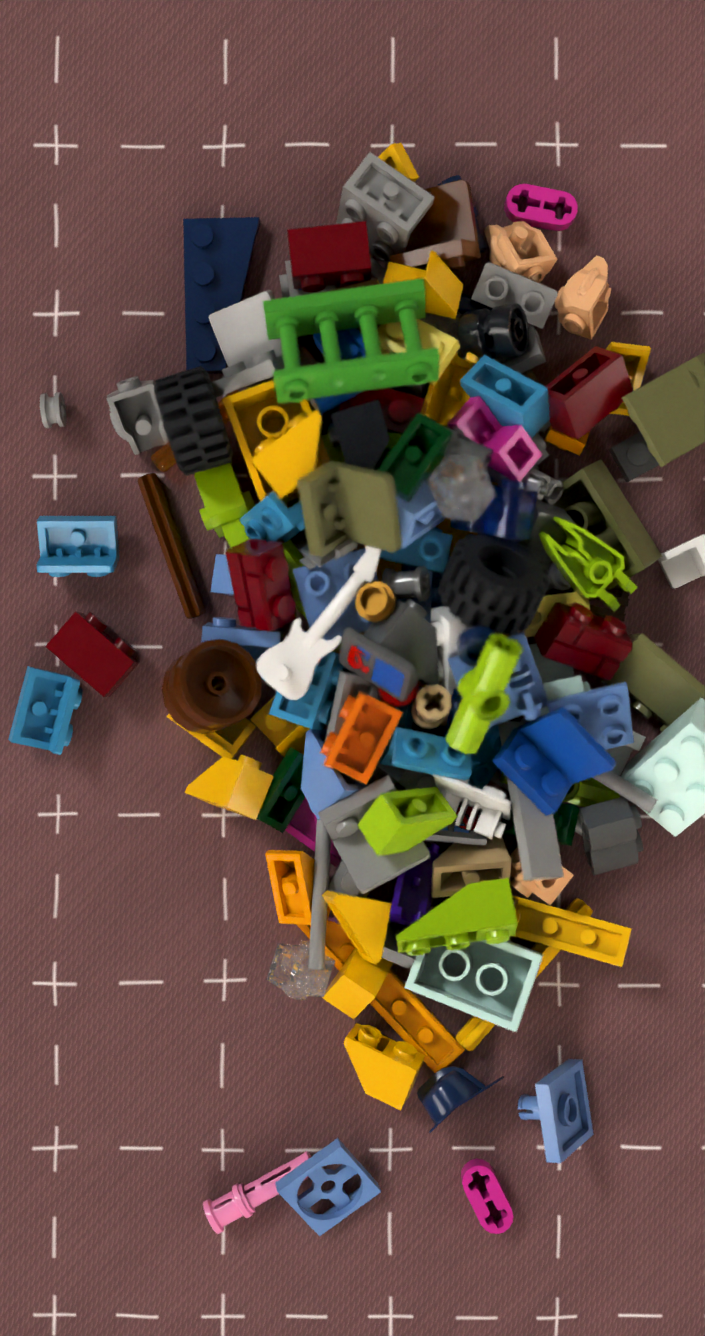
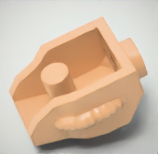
M525 221L513 222L512 225L505 227L488 225L484 230L490 249L489 259L491 263L538 283L551 271L558 260L541 230L531 227Z
M596 255L583 269L577 271L567 281L566 285L560 288L555 300V308L558 309V318L562 326L572 334L591 340L608 312V302L611 294V288H609L607 282L608 265L603 257Z

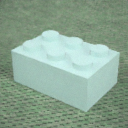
M702 698L628 761L621 775L623 779L658 800L650 813L645 810L643 811L674 837L705 814V700Z
M486 940L470 942V946L463 949L448 950L446 946L430 948L431 951L429 953L416 956L406 981L405 989L516 1032L521 1023L544 954L509 940L499 944H488Z

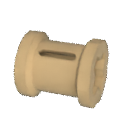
M426 685L420 689L411 706L412 720L416 725L430 730L437 728L443 723L452 706L450 701L451 695L447 689L441 685ZM432 702L438 706L437 709L434 708L429 712L424 708L425 705L428 706Z

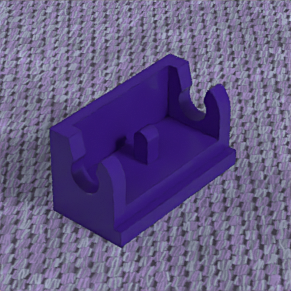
M432 844L431 847H427L430 853L429 859L397 876L391 902L390 922L411 926L430 912L432 902V864L441 855L438 845Z

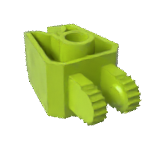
M231 463L195 473L194 478L205 505L204 508L199 509L207 531L214 529L219 538L225 536L230 548L250 540L245 533L240 518L256 505L250 490L242 492Z
M555 516L553 520L567 535V541L565 542L567 545L563 544L560 546L548 534L541 531L539 537L546 554L574 591L585 598H599L608 608L615 612L620 607V604L611 593L605 590L613 579L619 587L630 594L638 588L622 572L624 569V556L587 530Z

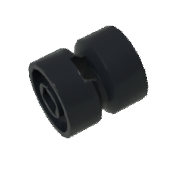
M515 303L496 306L491 311L483 308L462 313L458 323V341L464 358H466L467 352L476 355L479 359L484 355L493 359L495 356L509 358L525 354L529 343V327L523 308Z

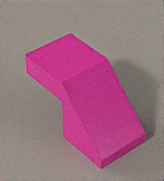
M480 396L470 397L447 424L450 429L453 430L456 427L463 431L464 436L493 449V454L489 456L491 460L488 466L513 482H520L543 455L522 425L501 426Z

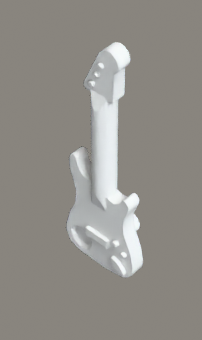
M366 545L365 554L353 567L355 571L307 633L301 627L302 619H295L290 634L284 641L268 649L258 659L257 671L260 676L284 697L292 700H298L303 697L311 684L315 668L320 660L341 644L342 637L339 635L328 641L324 640L323 637L356 597L358 591L367 582L371 583L374 581L382 549Z

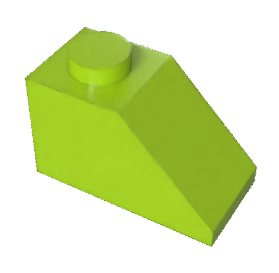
M437 787L380 793L358 823V827L376 855L382 856L408 851L454 822L458 816Z

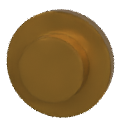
M379 581L365 584L358 591L355 599L356 609L360 616L371 622H380L387 619L394 611L396 604L393 590L385 583Z

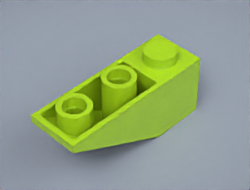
M509 878L469 883L396 936L398 953L407 952L409 956H418L429 953L431 951L430 948L446 946L448 950H458L470 946V942L486 940L488 944H499L508 941L510 936L516 934L518 924Z

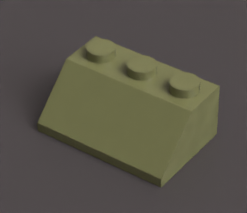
M602 459L584 467L563 481L564 486L561 487L563 488V493L559 500L551 505L564 509L575 525L587 530L623 555L624 569L622 572L628 578L644 570L662 557ZM613 579L605 590L608 591L617 586V582Z
M643 633L630 634L629 637L633 643L632 650L626 659L620 662V667L612 679L606 680L602 678L601 682L605 686L626 682L628 696L633 700L630 706L648 720L651 716L663 725L659 729L660 732H663L700 698L705 700V686Z

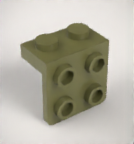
M329 461L297 480L311 555L322 558L348 539L390 552H395L401 548L402 539L393 478L389 474Z

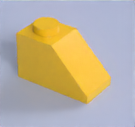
M240 755L237 761L223 756L187 786L185 793L216 807L256 820L274 776L260 770L262 763L253 758Z

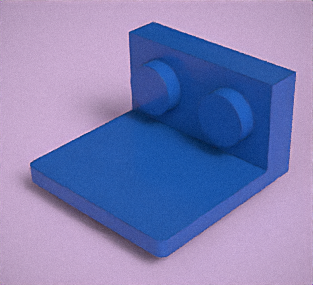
M559 708L514 728L492 761L545 816L556 813L573 784L613 770L616 765V761L606 752L604 747L565 708Z

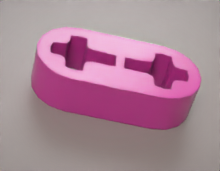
M519 184L509 191L504 203V211L512 222L525 221L531 227L563 231L573 223L578 212V204L575 198L565 191L529 184ZM520 196L526 197V204L531 205L526 207L525 212L518 211V204L512 203L517 202ZM560 203L563 204V211L568 213L564 214L562 219L555 218V211L548 209H554L556 204Z
M483 1159L470 1160L461 1170L463 1189L482 1227L489 1233H503L513 1223V1212L510 1202L492 1166ZM478 1171L481 1176H485L486 1191L481 1192L478 1184L472 1182V1174ZM491 1200L498 1211L502 1210V1218L496 1221L493 1216H489L490 1212L487 1202Z

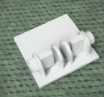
M434 774L436 787L455 813L460 803H463L455 825L460 826L466 810L470 806L473 807L466 829L471 830L480 810L481 814L474 832L489 839H493L494 836L501 839L506 824L500 822L501 818L510 820L511 801L505 799V793L489 786H484L480 790L467 785L469 780L464 781Z

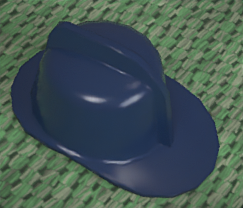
M446 1067L434 1073L417 1092L419 1100L434 1123V1127L429 1133L457 1107L502 1080L504 1076L485 1086L463 1068Z

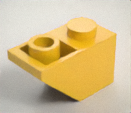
M317 409L310 415L303 412L296 416L287 425L289 431L277 440L272 436L263 441L255 449L257 455L251 459L254 466L283 503L299 493L297 480L317 469L323 428L322 416Z
M356 1023L346 1036L343 1044L365 1094L401 1111L412 1091L426 1055L417 1052L416 1048L407 1042H396L382 1035L380 1030L371 1025Z

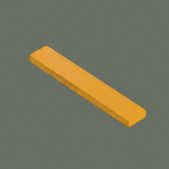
M327 905L325 956L340 971L355 949V946L340 924L328 920L331 909ZM296 924L310 939L311 925ZM390 968L377 996L370 1002L371 1006L405 1042L414 1046L417 1052L426 1055L424 1062L434 1073L448 1067L465 1049L413 991L404 988L405 983Z

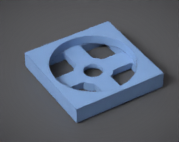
M338 1138L275 1182L277 1192L319 1236L381 1193L378 1182ZM342 1164L335 1170L323 1168L326 1165ZM358 1174L361 1178V1185L348 1195L342 1189L343 1183ZM308 1176L312 1180V1187L298 1196V1189L303 1180ZM329 1180L335 1182L332 1189H321V1185ZM321 1199H330L334 1204L333 1207L323 1214H315L310 1209L311 1206Z

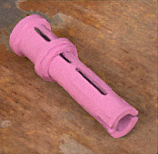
M308 1151L304 1152L302 1155L247 1185L237 1183L232 1186V1191L214 1201L211 1199L205 1200L203 1202L204 1211L215 1233L220 1234L224 1231V1226L242 1216L245 1218L251 1217L255 1212V1207L279 1195L275 1182L311 1157Z

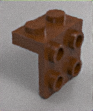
M457 180L424 189L435 197L433 204L411 232L405 252L390 256V262L426 270L430 251L432 250L436 252L450 270L464 268L465 262L481 258L471 187L467 181Z

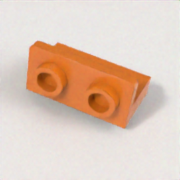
M362 691L358 692L356 698L348 695L338 717L344 719L338 734L330 731L320 750V753L326 755L323 765L328 768L332 767L367 785L403 712Z

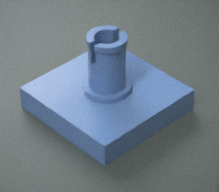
M582 1059L566 1060L535 1083L537 1096L523 1094L519 1098L518 1109L527 1110L526 1112H519V1117L522 1120H540L546 1162L562 1163L593 1135Z

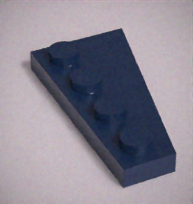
M260 217L183 219L186 370L202 366L208 374H223L222 369L228 367L209 321V315L243 301L247 274L251 266L256 235H258Z

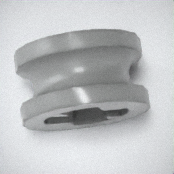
M56 392L54 397H49L47 393L40 395V413L45 428H51L54 423H57L59 427L66 426V406L61 392Z

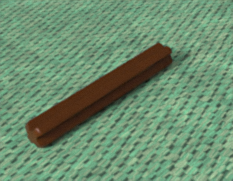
M155 473L143 475L138 478V484L185 616L188 619L202 616L206 613V609L159 477Z

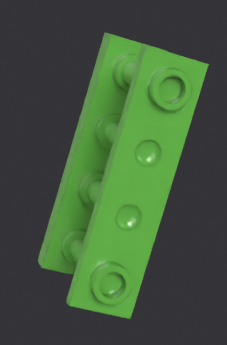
M423 278L263 301L268 340H281L285 369L273 371L277 403L300 402L305 399L411 384L421 385L426 382L439 381L438 347L422 348L416 320L425 318L426 290ZM401 322L406 352L382 355L377 325ZM360 327L366 358L342 361L337 331ZM320 333L325 363L301 367L296 336Z

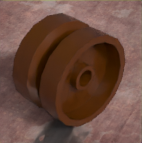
M223 639L204 641L172 662L164 674L162 695L165 707L175 722L188 731L207 734L223 730L250 715L260 700L262 680L257 671V664L249 652L234 642Z

